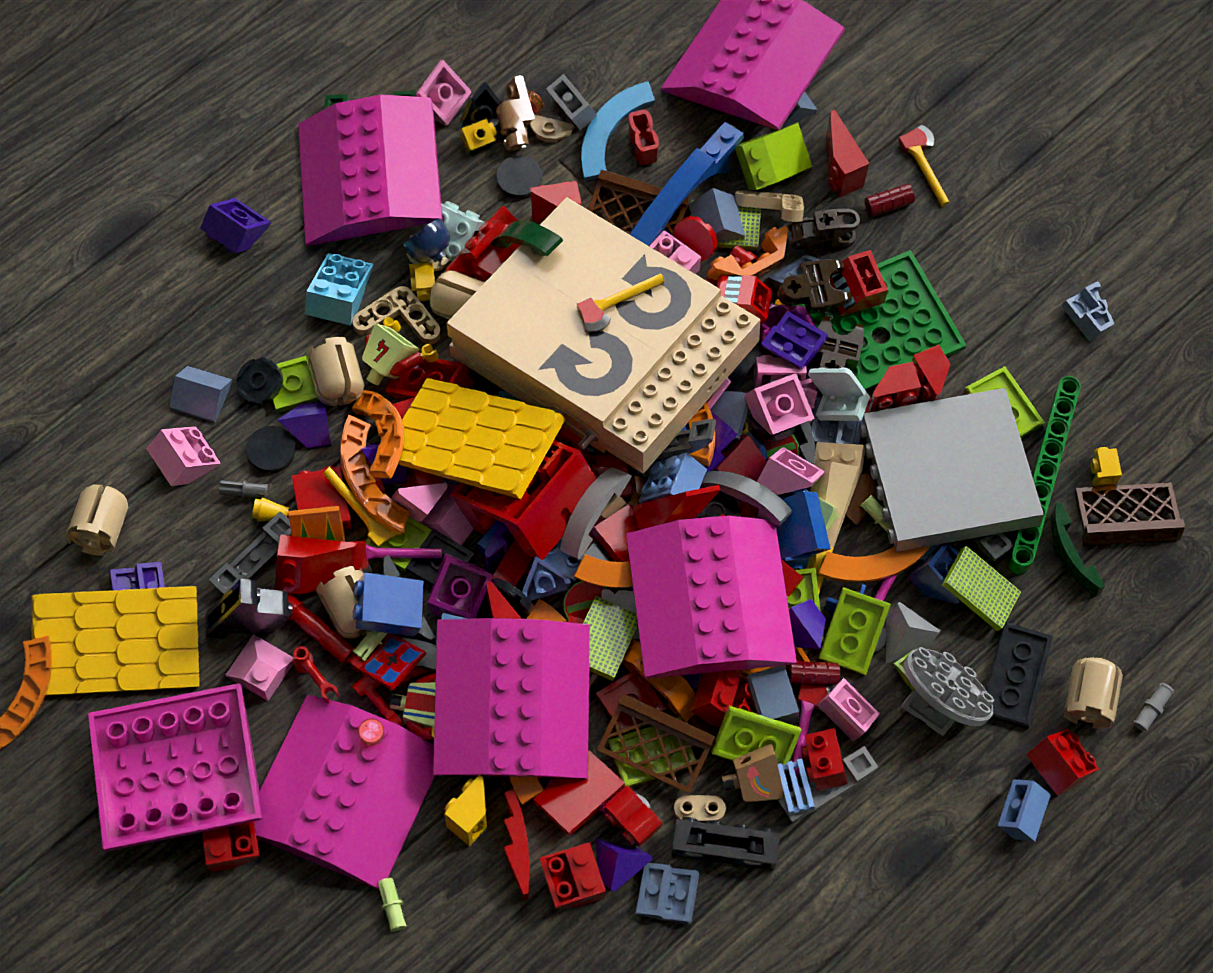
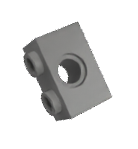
M564 74L546 88L580 130L598 116Z

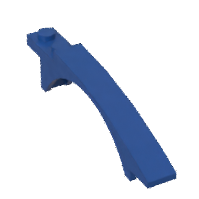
M724 122L701 149L696 148L671 177L643 214L630 235L650 246L662 233L680 204L700 183L715 174H726L730 170V153L744 139V133Z

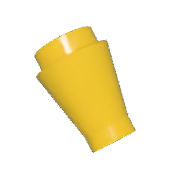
M265 498L261 500L255 499L252 518L258 519L257 522L270 521L280 511L287 517L289 507L279 505Z

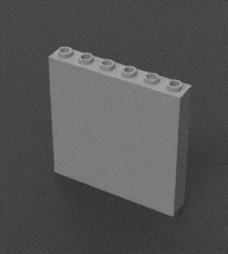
M1005 388L863 414V421L859 423L860 435L862 438H866L867 459L871 458L873 464L870 465L871 476L873 480L877 479V498L879 501H883V520L889 524L890 529L887 531L890 544L894 543L896 552L1041 526L1044 515Z

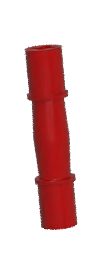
M288 593V603H292V614L288 620H293L305 633L319 642L323 650H327L343 665L347 664V659L354 653L353 649L355 647L341 637L337 631H333L319 617L305 608L303 602H300Z

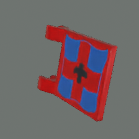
M388 633L381 641L383 644L366 661L353 653L347 659V662L352 664L351 668L355 672H361L394 690L427 653L406 640Z

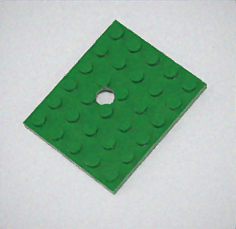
M911 250L877 264L888 289L884 304L841 317L837 309L810 314L812 323H814L816 328H818L824 316L831 317L832 329L839 335L851 333L857 324L864 326L863 345L856 371H851L866 392L878 386L890 366L912 362L913 355L940 345L945 356L949 357L965 350L967 346ZM805 304L794 305V307H796V306H803V307H805ZM879 329L882 332H888L890 336L889 341L884 344L876 343L872 339L871 334L873 331Z

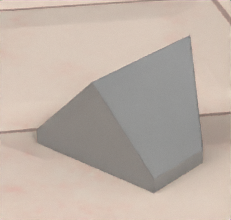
M899 602L886 621V663L899 660L919 647L929 649L940 630Z

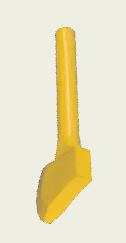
M330 467L323 472L324 476L364 521L369 530L367 536L377 547L399 535L375 520L360 505L353 493Z

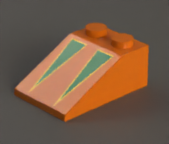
M339 506L288 511L292 536L345 542Z

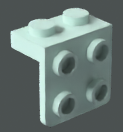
M446 201L445 204H441L442 222L449 231L450 242L449 246L444 250L446 253L444 257L452 262L465 248L464 245L473 237L474 232L480 231L479 228L484 221L479 220L480 215L468 210L466 213L458 210V205Z
M843 367L839 369L819 368L809 370L808 376L823 394L816 412L819 420H862L870 396L851 370Z

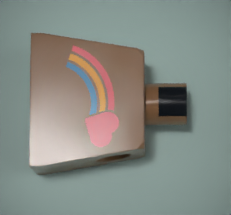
M772 744L735 758L733 761L736 773L722 776L725 792L740 788L743 801L785 798Z

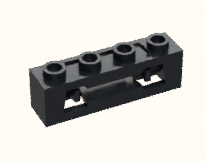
M682 817V820H676L671 856L774 870L780 834L774 833V830L769 828H759L758 831L748 829V826L735 824L733 827L723 826V823L719 821L702 823L697 822V819L692 817ZM702 836H705L707 840L746 845L749 842L751 843L749 853H746L747 849L706 843L702 847L700 846Z

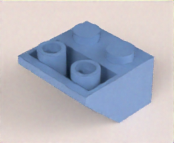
M687 452L656 461L650 468L651 473L647 482L642 487V494L638 502L642 504L685 491L699 489L707 469Z

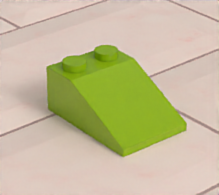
M798 123L738 144L735 148L749 190H758L813 167Z

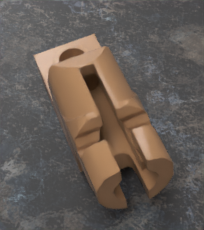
M523 76L514 77L506 85V95L510 100L502 102L496 108L501 134L508 136L503 140L506 152L526 148V145H529L526 126L535 119Z

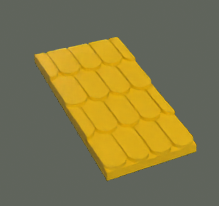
M427 378L422 386L423 388L420 389L412 402L411 408L408 409L402 419L404 443L398 464L521 499L562 427L565 418L560 413H555L550 409L526 405L525 402L492 396L486 392Z
M196 586L32 595V640L49 636L52 651L51 677L45 696L200 687Z

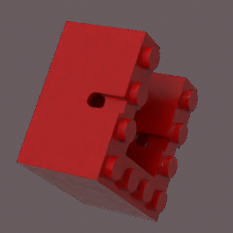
M554 440L526 489L530 493L536 484L539 485L530 496L525 491L522 498L517 499L462 482L458 484L450 495L476 532L485 535L499 520L505 523L525 554L533 558L538 557L543 561L563 537L567 523L577 503L597 478L579 450Z

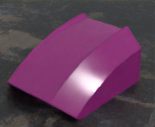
M445 554L427 602L432 614L442 617L443 613L467 619H475L487 591L486 582L492 580L493 574L482 567Z

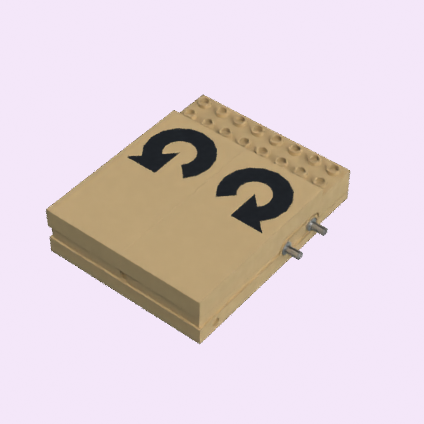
M566 197L540 224L562 237L563 242L548 256L534 254L529 246L520 245L447 322L448 336L452 338V343L449 345L450 355L514 397L525 402V404L560 413L565 418L562 426L582 438L578 443L581 449H585L590 444L602 453L609 451L641 473H644L759 342L760 319L721 296V289ZM658 274H662L664 283L605 309L603 312L611 318L609 325L599 332H585V326L577 309V303L588 298L593 300L607 298Z

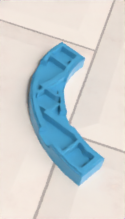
M649 81L632 86L615 95L597 112L598 116L591 121L582 145L581 162L584 181L598 179L601 169L606 171V145L619 122L625 116H629L631 112H636L639 109L655 104Z

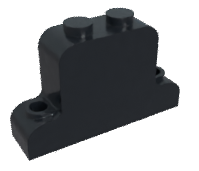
M240 579L205 613L206 637L223 638L231 633L272 634L291 617L292 603H288V593L278 590L257 588L256 581Z

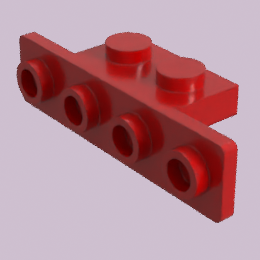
M501 206L489 220L480 226V231L466 242L465 248L445 269V272L455 271L471 277L473 275L471 261L477 259L504 229L505 224L509 225L518 220L505 206Z

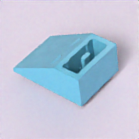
M328 253L306 292L305 314L351 325L354 315L358 312L373 264L363 260L342 257L339 254Z

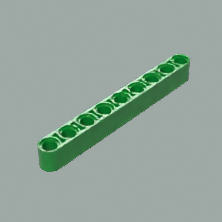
M1066 376L1060 380L1052 401L1032 474L1037 493L1044 496V498H1039L1044 515L1041 526L1020 529L1016 532L1008 566L1013 573L1018 575L1028 572L1037 551L1080 392V382L1073 376ZM1063 389H1069L1072 393H1067ZM1057 409H1062L1067 414H1062ZM1052 430H1057V431H1059L1061 434H1060V435L1054 434V433L1052 432ZM1046 451H1052L1055 456L1047 454ZM1040 472H1046L1050 477H1044ZM1027 535L1032 541H1026L1022 536ZM1016 557L1024 558L1027 563L1018 562Z

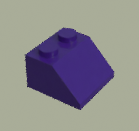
M236 198L210 204L200 229L207 233L210 239L225 245L228 251L239 253L249 250L267 230L271 222Z

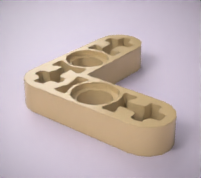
M743 190L735 192V201L738 206L781 210V218L783 220L791 222L803 220L804 205L803 198L800 196Z
M405 286L395 288L356 313L353 317V328L359 335L370 334L375 323L384 325L383 320L386 317L394 319L401 315L423 343L435 344L441 337L438 323L414 293ZM398 296L406 297L409 305L407 308L402 299L398 300ZM381 306L388 307L390 310L386 315H379L376 311ZM413 311H420L423 314L418 320L411 319L409 315ZM359 321L367 322L368 325H360ZM425 323L429 331L434 330V335L426 334L425 327L423 326Z

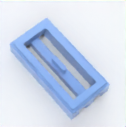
M797 759V762L793 763L789 761L785 765H782V763L778 764L789 814L792 815L815 809L802 759ZM796 768H799L808 801L807 805H803L794 771ZM788 770L790 773L795 796L798 803V807L794 808L789 793L786 777L784 774V771Z

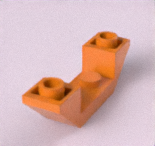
M785 225L780 229L774 227L765 234L766 238L761 243V247L766 253L760 256L756 263L748 262L740 267L732 255L724 259L721 256L710 264L712 267L706 275L708 278L717 281L722 274L756 276L758 278L776 268L784 258L788 235L787 226Z
M632 638L621 664L630 672L636 670L644 677L640 641ZM681 675L645 678L668 700V708L677 717H680L683 722L687 723L689 718L695 714L691 711L696 694L687 680Z

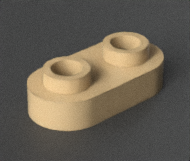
M686 795L678 798L674 805V815L677 819L682 820V817H692L697 819V822L702 823L722 820L726 810L724 801L717 796ZM688 804L692 807V810L684 811L682 807ZM709 805H716L717 810L714 812L708 809Z

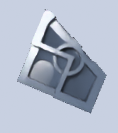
M1098 281L1085 287L1079 294L1067 299L1061 305L1090 342L1114 325L1112 316L1107 310L1106 300H1101L1098 290L1101 288Z

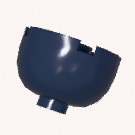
M439 218L422 228V231L414 234L402 245L412 259L424 263L433 260L436 263L446 255L444 250L449 246L450 235L446 225Z

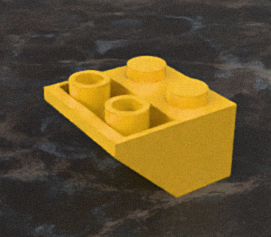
M480 775L475 780L471 778L462 788L463 793L459 798H453L445 807L446 827L469 847L487 828L483 777Z

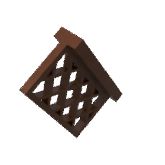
M601 169L588 210L593 213L602 209L606 216L604 220L614 225L613 220L624 215L628 226L621 230L630 235L631 232L628 230L631 229L632 231L639 220L631 223L627 213L639 209L643 216L642 206L648 203L652 204L663 188ZM601 188L611 191L614 198L602 203L599 197ZM627 196L633 198L636 205L624 210L620 200ZM689 196L684 199L676 212H680L678 219L667 223L664 230L668 229L672 236L674 230L672 231L671 227L676 226L684 218L685 213H687ZM617 202L621 212L609 217L605 207Z
M1172 483L1083 487L1075 489L1083 529L1082 541L1084 546L1181 539L1185 525L1184 520L1180 519ZM1156 491H1167L1168 498L1163 502L1154 496V493ZM1139 492L1145 498L1139 503L1131 498L1130 495ZM1108 494H1116L1122 499L1117 504H1114L1105 497ZM1083 495H1091L1097 501L1091 506L1083 500ZM1148 500L1160 506L1155 513L1144 506ZM1125 501L1136 508L1131 514L1120 508ZM1101 502L1112 509L1107 515L1096 509ZM1164 509L1172 514L1173 519L1164 520L1158 515ZM1140 510L1149 516L1150 519L1148 521H1140L1134 516ZM1117 512L1126 520L1116 523L1110 517ZM1092 513L1102 521L1099 524H1088L1087 517Z
M622 693L617 709L597 751L690 794L713 746L715 736ZM621 712L632 717L634 726L623 730L619 729L617 720ZM635 718L643 723L637 724ZM651 725L655 728L657 737L643 741L638 728ZM616 726L617 732L612 733L614 727ZM636 729L640 743L626 747L621 734ZM658 729L666 733L660 735ZM619 735L623 749L615 752L605 749L608 739ZM671 735L678 738L680 747L666 752L662 739ZM659 740L663 754L649 758L645 745ZM681 740H683V741H685V742H687V743H689V744L683 746ZM642 746L646 760L638 763L631 761L628 751ZM696 746L704 750L699 760L689 763L685 749ZM682 751L687 764L672 769L668 755ZM625 752L627 758L622 757L618 754ZM665 757L669 771L661 774L654 772L651 762ZM648 763L650 769L642 765ZM697 765L694 772H692L691 766ZM686 768L689 769L691 779L687 787L676 781L674 772ZM671 774L673 780H671V779H669V778H667V777H665V776Z

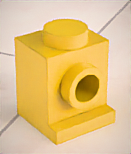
M487 119L458 131L467 152L494 142V136L497 135L493 123H488ZM477 130L483 131V138L477 136Z
M433 262L409 264L412 291H417V299L419 301L430 300V292L435 284Z
M1107 447L1095 449V456L1090 462L1091 472L1096 475L1092 482L1093 487L1117 485L1122 476L1117 449H1108Z

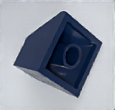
M950 542L940 544L914 568L908 578L924 596L955 604L961 601L942 585L959 553Z

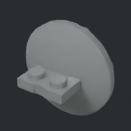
M919 647L909 653L904 661V670L914 689L903 702L902 708L916 718L923 720L927 723L926 725L942 736L955 721L970 726H981L991 718L994 699L976 679L977 675L974 670L961 666L948 652L941 654Z

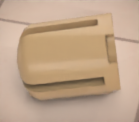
M455 271L442 273L430 292L431 309L436 315L450 320L484 282Z
M332 337L325 339V344L314 349L311 345L306 351V358L317 398L327 406H337V404L343 406L359 398L364 389V382L353 343L346 342L345 337Z
M94 484L86 487L80 494L66 533L68 543L70 544L72 540L83 547L82 552L91 555L104 556L105 551L112 550L113 552L128 511V503L125 496L117 489L106 486L105 489L103 485Z
M353 566L340 569L333 573L335 578L328 581L324 586L320 582L316 592L338 634L348 639L359 638L360 635H366L367 630L356 629V620L352 616L354 605L358 604L357 596H354V585L364 573L361 568L360 570H355Z
M1092 657L1078 660L1072 667L1064 717L1077 724L1078 720L1093 723L1092 728H1110L1116 717L1122 683L1121 669L1103 658Z

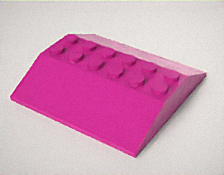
M721 0L662 85L661 91L780 130L845 31V28L803 0Z
M376 95L335 103L298 123L305 240L307 246L429 224L438 218L443 221L433 103L431 98Z
M719 516L677 520L626 534L645 678L784 666L797 663L776 524L765 519Z
M502 618L437 620L433 775L587 779L590 625L549 620Z
M241 683L88 713L104 852L262 820L259 785Z
M307 694L259 791L262 820L255 821L257 839L380 891L378 883L382 879L389 877L436 776L433 775L434 745L393 722L352 705L332 700L326 703L323 698ZM376 720L382 725L383 733L377 741L368 742L360 736V727L365 721Z

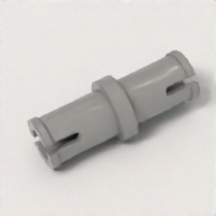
M1160 683L1152 697L1146 699L1144 702L1145 707L1133 722L1136 728L1147 732L1157 715L1162 714L1164 711L1163 706L1174 693V690L1169 685Z

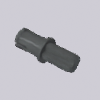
M221 480L218 491L222 495L242 496V499H245V497L267 499L268 484L249 483L246 480H243V482Z

